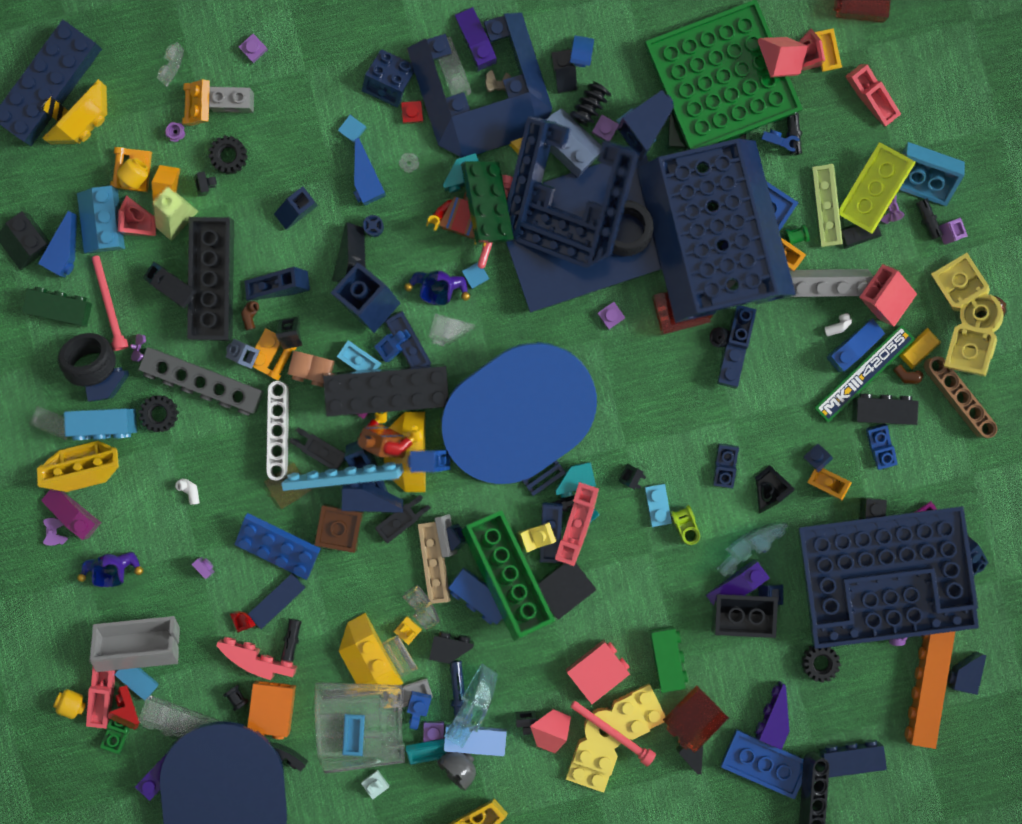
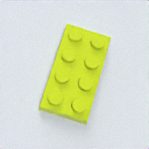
M879 142L839 208L840 216L873 234L916 162Z

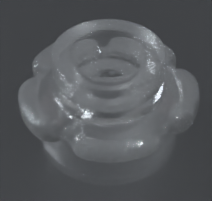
M405 153L401 156L399 165L405 172L411 173L419 167L418 157L413 153Z

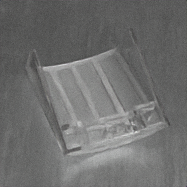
M315 683L314 719L317 758L324 773L405 763L404 743L402 741L403 685ZM345 714L365 715L363 756L342 755Z

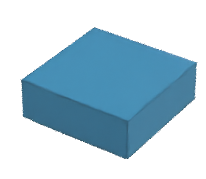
M349 115L338 129V132L355 144V139L359 138L367 127Z
M478 262L462 271L472 289L489 280L484 268L480 269L478 267Z

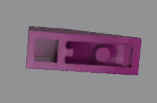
M50 489L41 500L81 540L90 538L102 523L63 491Z

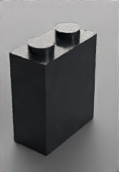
M561 563L537 582L553 617L556 616L558 620L596 591L594 585L577 563L574 566Z

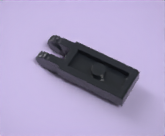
M297 427L296 432L308 438V441L304 445L299 440L291 437L289 442L330 469L338 470L345 459V453L316 435Z
M421 494L409 504L406 503L403 506V513L395 512L375 527L386 544L419 520V517L431 508L429 505H425L416 514L411 509L412 506L422 501L423 497Z

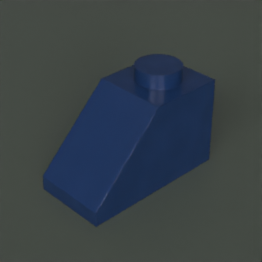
M976 651L952 666V670L948 673V686L954 690L978 695L987 655Z

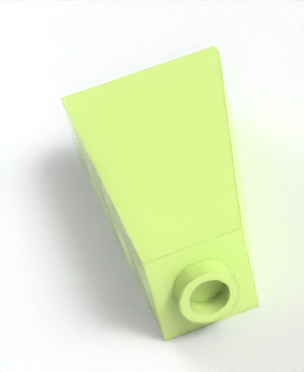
M168 187L153 203L156 228L170 241L188 224L189 217H194L198 212L183 197Z

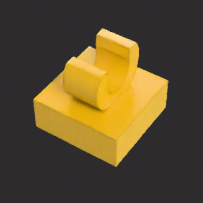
M406 616L394 630V633L409 645L421 632L422 628Z

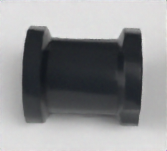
M238 684L223 694L224 698L227 697L232 704L233 711L238 710L249 702L248 698L245 699L240 692Z

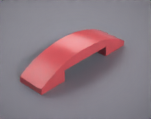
M579 482L573 500L572 511L563 539L560 541L555 560L572 566L575 565L588 531L599 488Z

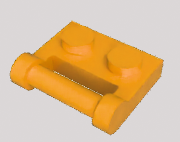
M202 79L183 84V90L185 91L184 118H182V125L193 126L208 122L210 81Z
M114 147L116 157L113 181L110 182V186L121 190L148 193L152 152ZM124 156H129V159L133 160L137 158L148 168V178L137 189H126L119 183L120 179L117 176V171L123 165Z
M265 328L255 347L260 351L253 367L279 381L282 369L292 351H295L297 347L284 349L274 369H269L280 347V343L276 333Z

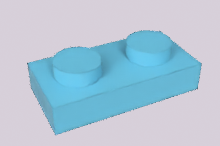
M349 340L337 355L339 359L356 371L378 369L382 364Z
M665 484L644 487L651 527L672 524Z

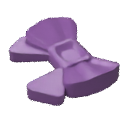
M897 195L888 207L889 213L882 217L881 222L889 224V222L899 221L905 216L899 210L896 203Z
M137 334L135 345H130V348L134 349L131 355L133 361L140 362L144 356L140 352V348L146 342L145 335Z
M47 518L43 521L46 526V538L43 544L53 546L60 543L63 545L68 540V537L57 535V528L64 525L59 519Z

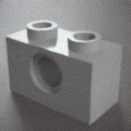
M209 87V108L213 112L254 113V92L251 88Z

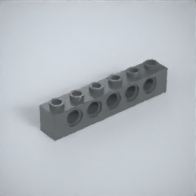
M149 347L146 348L138 369L144 372L143 376L154 380L155 377L163 379L162 383L174 387V384L182 386L181 390L190 394H193V391L201 394L200 398L212 401V398L219 400V405L226 408H231L232 405L239 408L238 412L248 416L250 413L257 412L264 393L261 389ZM165 362L168 368L167 371L162 374L159 370V366L161 363ZM182 369L187 374L183 381L178 378V373ZM199 377H203L206 381L205 386L202 388L197 386V379ZM218 384L224 386L225 390L222 395H218L215 391ZM241 391L244 397L238 403L235 401L234 395L236 392Z

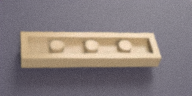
M436 522L418 524L429 604L449 602L451 600L445 558H442Z

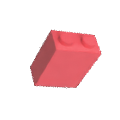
M882 264L859 298L879 320L894 327L917 293L898 270Z
M604 640L566 669L567 674L591 704L595 703L630 675L627 670L630 666L623 658L619 660L615 655L617 652L616 648L611 642L607 644Z

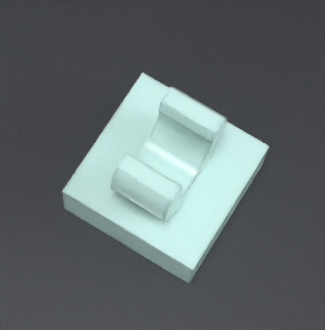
M378 770L361 781L362 786L372 799L389 788V784Z

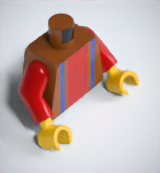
M466 191L463 199L454 197L453 200H447L428 218L426 226L430 223L434 224V231L439 226L441 229L473 239L474 244H477L475 243Z
M381 412L375 413V419H372L360 433L358 445L361 448L379 457L404 458L406 450L413 445L412 442L422 440V429L418 430L417 426L409 429L410 437H405L384 425H379V423L387 421V412L382 414Z

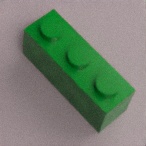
M673 626L649 630L661 693L686 689L685 683L688 682L686 670L683 671L681 663H684L683 651H679L678 643H681L679 631H675Z

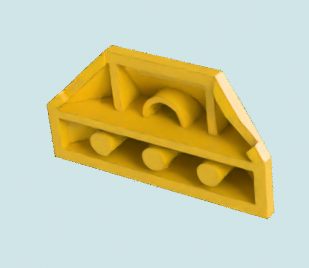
M98 79L54 127L44 135L43 139L50 144H80L86 141L91 136L90 132L95 127L101 126L107 116V86Z
M404 412L389 428L405 437H410L409 429L417 426L418 430L422 429L423 438L419 442H412L413 445L406 450L404 458L384 457V464L394 462L395 464L403 465L404 472L398 479H392L403 491L426 492V472H411V468L408 467L410 451L426 450L425 412Z
M100 441L59 450L37 468L38 486L69 492L105 483L119 467L118 450Z
M364 613L347 622L339 653L357 686L387 693L402 685L403 681L367 614Z

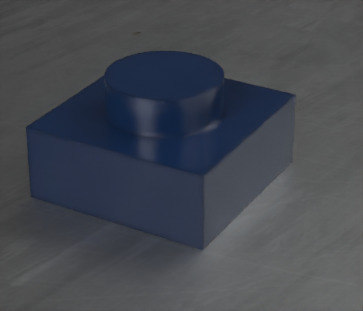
M819 444L815 445L803 457L817 472H820L833 460V457Z

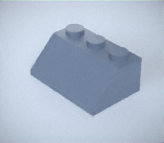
M561 108L550 115L547 120L557 122L556 124L571 129L566 148L560 149L551 145L550 152L578 178L599 157L602 146Z

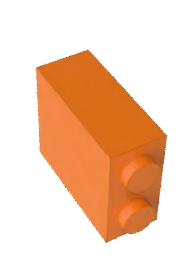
M256 680L252 687L247 728L255 732L258 731L263 736L264 734L272 735L274 739L288 737L291 729L296 685Z

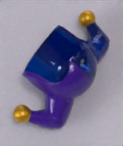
M434 270L429 273L415 272L409 283L404 286V289L410 292L416 283H420V298L432 305L442 306L449 304L452 292L457 288L462 291L461 297L464 301L470 299L464 277H450L446 272Z
M128 552L119 556L103 554L96 559L84 561L77 580L84 582L86 574L91 571L92 584L94 586L116 587L124 583V570L128 565L131 564L135 568L134 573L136 575H141L143 568L140 567L134 552Z

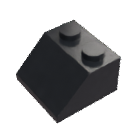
M23 211L6 222L0 231V244L20 270L43 255L50 243L31 215Z

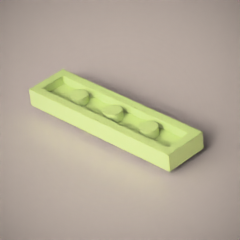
M834 164L812 167L821 247L843 245Z

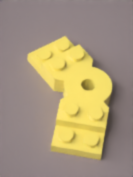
M965 253L931 274L953 311L960 312L962 322L954 328L944 367L986 377L997 343V337L994 332L1002 324L1003 310L998 299L993 295H988L990 291L989 285L968 253ZM979 311L987 312L983 318L976 317V314Z
M650 683L614 700L611 709L602 707L592 711L597 717L631 740L650 732V729L668 721ZM586 719L584 723L586 737L578 740L566 780L604 793L618 757L615 748L621 743L607 733H601L599 727Z

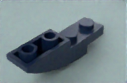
M741 305L736 306L729 328V340L724 347L721 358V368L717 384L734 389L738 388L746 349L749 346L756 309Z

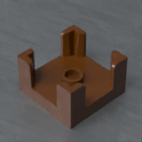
M322 505L315 546L355 553L358 547V535L364 511H342V508H337L333 505Z

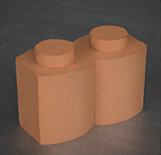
M293 351L288 374L293 375V380L304 382L305 378L312 380V385L323 387V373H332L335 361Z

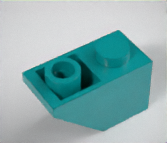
M476 153L456 159L443 184L445 191L449 190L450 193L461 190V186L465 185L461 164L465 161H478Z
M591 462L570 466L555 489L556 495L560 494L561 498L572 496V492L577 490L579 482L595 487L596 483Z

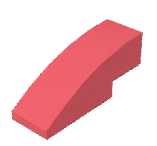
M860 64L845 76L859 98L883 126L886 127L901 115L883 83L877 81L868 64Z
M94 667L92 668V682L88 693L87 727L107 728L109 722L108 714L111 711L116 676L114 674L117 670L96 672Z

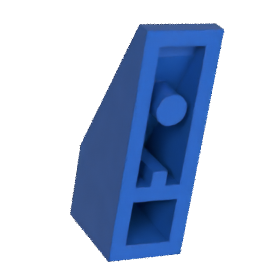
M357 138L355 139L354 185L356 191L353 192L358 203L362 201L364 206L385 197L386 194L360 139Z
M70 211L66 213L38 262L39 265L62 277L69 275L74 268L77 232L76 214Z
M871 318L827 355L826 358L838 372H844L860 359L885 332Z
M447 450L410 451L408 467L411 468V472L451 470V457Z

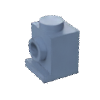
M233 339L232 343L228 344L226 348V358L252 369L260 350ZM250 350V353L246 361H244L243 358L246 354V351Z

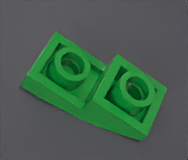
M110 719L100 748L120 755L130 728Z

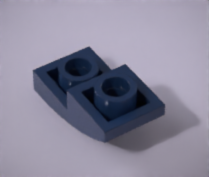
M718 443L713 486L734 487L739 446Z

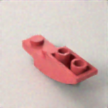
M224 637V639H220L217 642V647L227 658L256 676L271 680L275 673L293 677L296 673L297 666L292 665L293 662L275 661L272 656L261 655L259 657L260 648H256V645L253 643L244 642V644L236 643V639Z

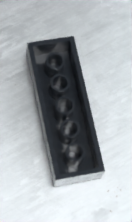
M189 217L188 285L196 292L192 301L188 304L187 340L233 341L234 220L230 217Z
M444 364L323 373L326 417L445 407L449 399L447 369Z

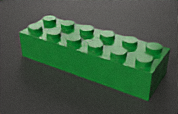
M498 511L465 526L461 532L513 641L555 622L503 511Z

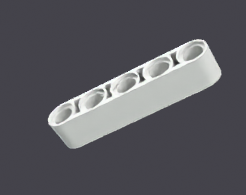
M274 381L268 387L267 475L275 481L284 479L288 473L289 387L280 381ZM277 385L283 387V393L280 396H276L274 393V388ZM277 405H281L283 408V413L280 416H276L273 411ZM280 425L283 432L277 437L274 435L273 429L275 426ZM276 445L282 448V454L279 457L273 454V448ZM276 465L282 469V474L279 477L273 474V468Z

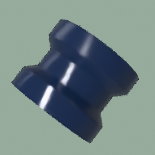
M370 215L363 221V229L369 236L377 237L384 231V223L380 217Z

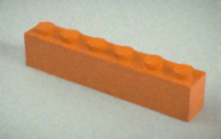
M955 631L922 635L923 644L918 651L920 662L919 667H916L915 670L916 686L912 689L913 704L908 711L910 722L909 726L905 729L906 741L911 745L936 749Z

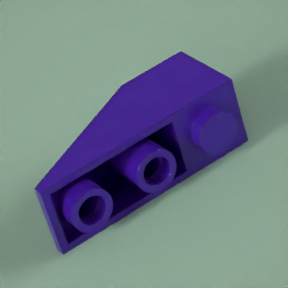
M779 681L778 685H775L772 689L771 696L773 697L770 704H766L763 711L765 716L762 722L757 724L755 733H757L756 737L760 741L782 750L790 730L786 685Z

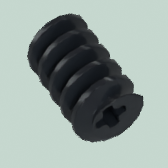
M592 81L593 84H588V90L583 92L584 97L579 98L580 104L574 106L576 111L570 112V116L585 127H588L587 122L594 124L591 116H599L595 111L596 109L603 110L600 102L607 103L604 96L611 97L612 95L603 85Z

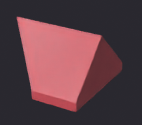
M811 28L799 41L808 46L801 71L818 68L825 62L822 41Z
M126 195L118 211V232L124 235L156 236L155 216Z
M552 709L532 724L530 728L536 746L556 753L567 741L571 716Z

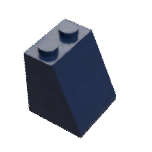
M663 90L623 116L617 128L630 148L638 154L637 158L640 161L646 156L674 108L672 98L665 94Z
M357 263L331 292L343 306L373 333L378 330L401 304L387 285L360 263Z

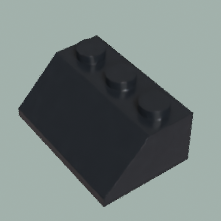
M716 594L712 613V633L722 636L776 638L778 597Z

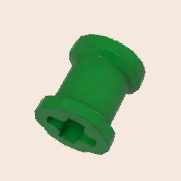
M805 224L801 225V228L784 231L786 241L792 245L803 241L806 243L810 241L809 232Z

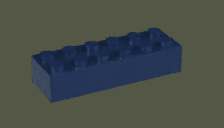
M62 19L0 104V125L26 144L32 146L52 119L48 113L41 109L50 97L62 105L102 48Z

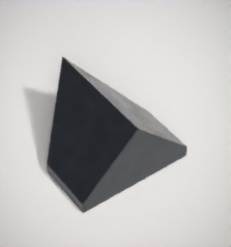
M771 465L755 477L759 514L777 505L795 490Z

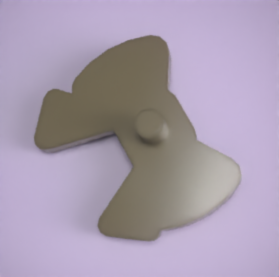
M493 70L489 71L486 74L485 83L487 92L505 90L503 80L511 78V76L505 73L502 81H496Z

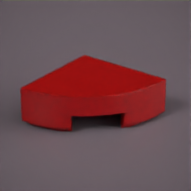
M235 611L230 614L237 633L256 626L252 618L244 612Z

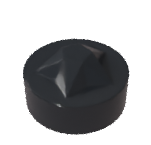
M723 327L714 328L710 333L711 344L714 347H725L729 340V331Z

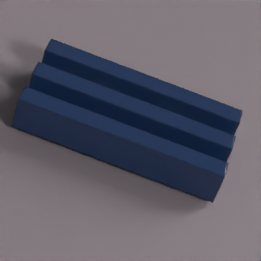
M557 460L554 462L556 466L530 484L528 482L530 478L522 480L533 496L566 474ZM559 469L560 472L533 490L532 487Z

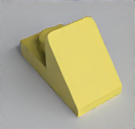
M550 523L516 532L522 552L527 553L556 542Z

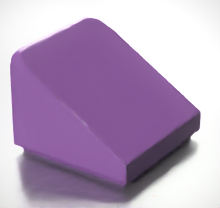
M961 218L939 226L944 234L941 236L944 245L967 237Z

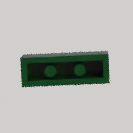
M35 286L34 290L27 289L22 313L87 327L92 303L86 302L87 298L74 295V299L67 298V293L54 291V294H49L47 289Z

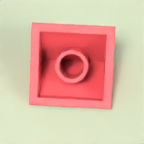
M788 37L758 39L770 77L798 76L801 73L808 48L807 45Z

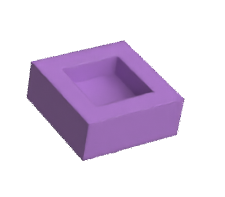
M254 33L239 46L240 50L252 63L256 62L268 50Z
M601 115L592 134L604 141L610 142L619 124Z
M612 302L597 313L608 330L625 319V316L615 302Z
M198 558L192 564L205 579L215 572L212 569L214 567L213 564L206 558Z
M424 721L423 743L444 739V722Z

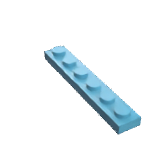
M394 462L385 463L383 466L370 464L358 469L352 466L339 471L337 469H329L321 473L310 471L303 475L292 473L281 484L283 491L390 480L398 479L404 470L402 464H395Z

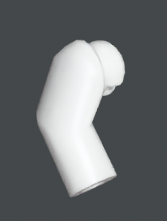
M848 313L839 315L840 323L825 327L827 337L842 333L851 325L852 319H850Z
M180 479L176 482V489L188 494L190 505L200 503L196 484L188 479Z

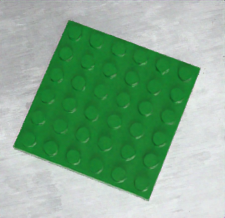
M757 0L647 40L644 43L665 94H668L673 100L674 108L672 112L688 150L727 141L803 110L790 77H770L758 39L773 37Z

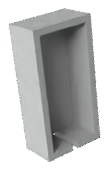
M174 616L93 624L90 662L96 672L178 664L179 647L177 644H179L180 627Z

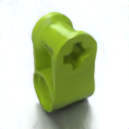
M690 505L677 512L671 511L673 523L678 530L681 540L689 545L698 543L700 532ZM688 530H693L695 533V538L692 541H687L685 538V533Z

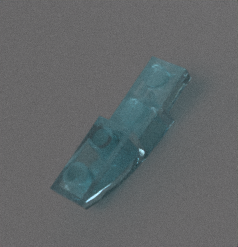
M784 522L771 523L741 536L725 549L730 556L717 570L724 577L727 575L731 576L738 569L737 565L741 561L745 562L751 557L752 550L758 554L766 553L772 547L771 543L776 538L780 539L787 532L785 529L788 525Z
M480 665L461 698L465 702L444 736L461 748L464 747L472 731L477 732L481 726L495 691L498 674L485 665Z

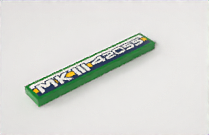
M899 325L814 407L815 411L829 423L901 354L915 338L902 325Z

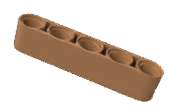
M940 356L928 358L924 362L925 372L973 433L980 438L995 436L997 433L996 423L955 371L944 367L945 359ZM933 361H937L939 364L937 371H934L932 368ZM947 376L951 379V385L949 387H947L944 383V380ZM959 392H961L964 396V399L961 403L957 400V394ZM971 408H974L976 411L974 418H971L969 415ZM984 424L988 426V432L986 434L982 432V426Z

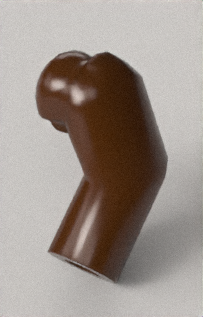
M256 301L248 302L241 312L246 331L256 328L253 317L259 310V304Z
M901 364L892 369L905 384H918L923 379L921 371L907 372Z

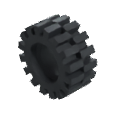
M223 136V138H217L218 141H213L212 148H209L211 164L217 170L226 174H236V171H241L242 166L246 165V159L248 160L247 150L244 145L233 136ZM225 148L235 150L236 157L232 162L226 163L222 161L221 152Z
M151 396V398L145 400V403L141 404L140 407L142 409L139 410L141 417L139 419L143 421L142 425L146 426L148 430L153 432L168 431L171 427H174L175 421H178L177 414H179V411L176 409L177 405L166 396ZM156 406H162L166 410V417L161 422H157L152 418V410Z
M812 646L808 647L809 650L804 651L805 656H802L801 659L804 672L814 681L824 682L826 680L828 682L831 681L830 678H835V673L840 671L838 666H841L840 658L836 652L830 647L818 649ZM821 655L825 656L828 659V666L824 670H816L813 664L815 658Z

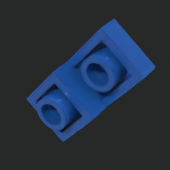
M574 35L570 63H574L577 67L590 66L594 44L593 38Z
M881 424L866 428L877 469L880 470L898 465L895 449L891 444L888 425Z

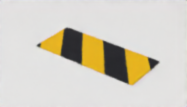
M52 97L41 108L57 121L68 112L65 107Z

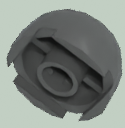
M447 752L436 761L442 771L446 769L447 777L464 791L475 779L476 768L472 763L475 759L469 753Z

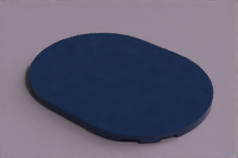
M218 721L193 728L175 741L168 751L161 768L160 791L163 823L287 824L285 776L278 752L275 751L266 737L258 731L255 732L245 727L243 724Z

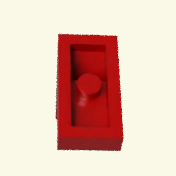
M127 685L119 687L115 699L118 707L122 708L110 711L108 718L133 730L137 729L139 720Z

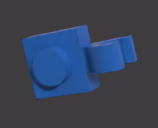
M770 129V132L764 131L762 140L795 152L796 149L790 147L789 143L792 140L799 141L800 139L797 136L783 138L781 137L782 133L772 129Z
M400 330L394 337L392 334H387L374 347L385 363L390 362L403 350L400 344L408 340L411 335L407 330L403 332Z
M411 691L407 705V713H411L409 719L410 729L417 730L420 715L427 716L431 695Z

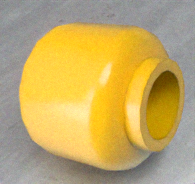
M137 158L126 160L117 171V176L120 179L119 183L126 189L139 188L148 178L147 166Z
M66 689L58 693L53 707L56 708L58 715L74 719L77 714L82 715L86 703L83 702L82 694Z

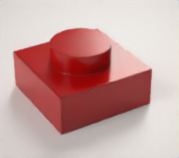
M421 101L401 102L403 124L423 123Z

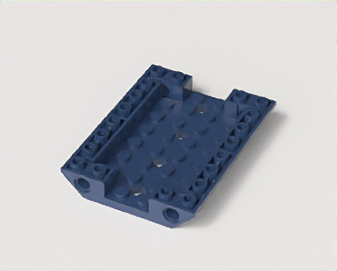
M734 139L657 157L637 168L646 207L653 220V236L675 323L716 314L717 310L755 302V305L796 295L756 141ZM705 164L708 167V171L700 173L697 170V166ZM710 202L716 203L718 210L715 212L709 211L707 204ZM720 241L726 242L728 249L720 251L717 248V243ZM730 280L736 281L738 288L736 290L728 289L727 282Z

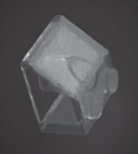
M435 314L429 338L433 344L444 347L445 344L450 345L473 332L475 324Z

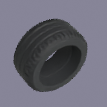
M627 200L625 201L622 214H630L637 217L641 221L644 230L642 236L634 242L622 243L615 240L612 253L620 256H632L643 251L648 246L653 233V220L649 211L643 205Z
M85 333L71 338L63 345L58 354V364L65 378L70 383L80 387H88L101 383L111 375L116 364V356L110 343L103 336L96 333ZM91 353H100L94 362L82 367L74 366L81 357Z

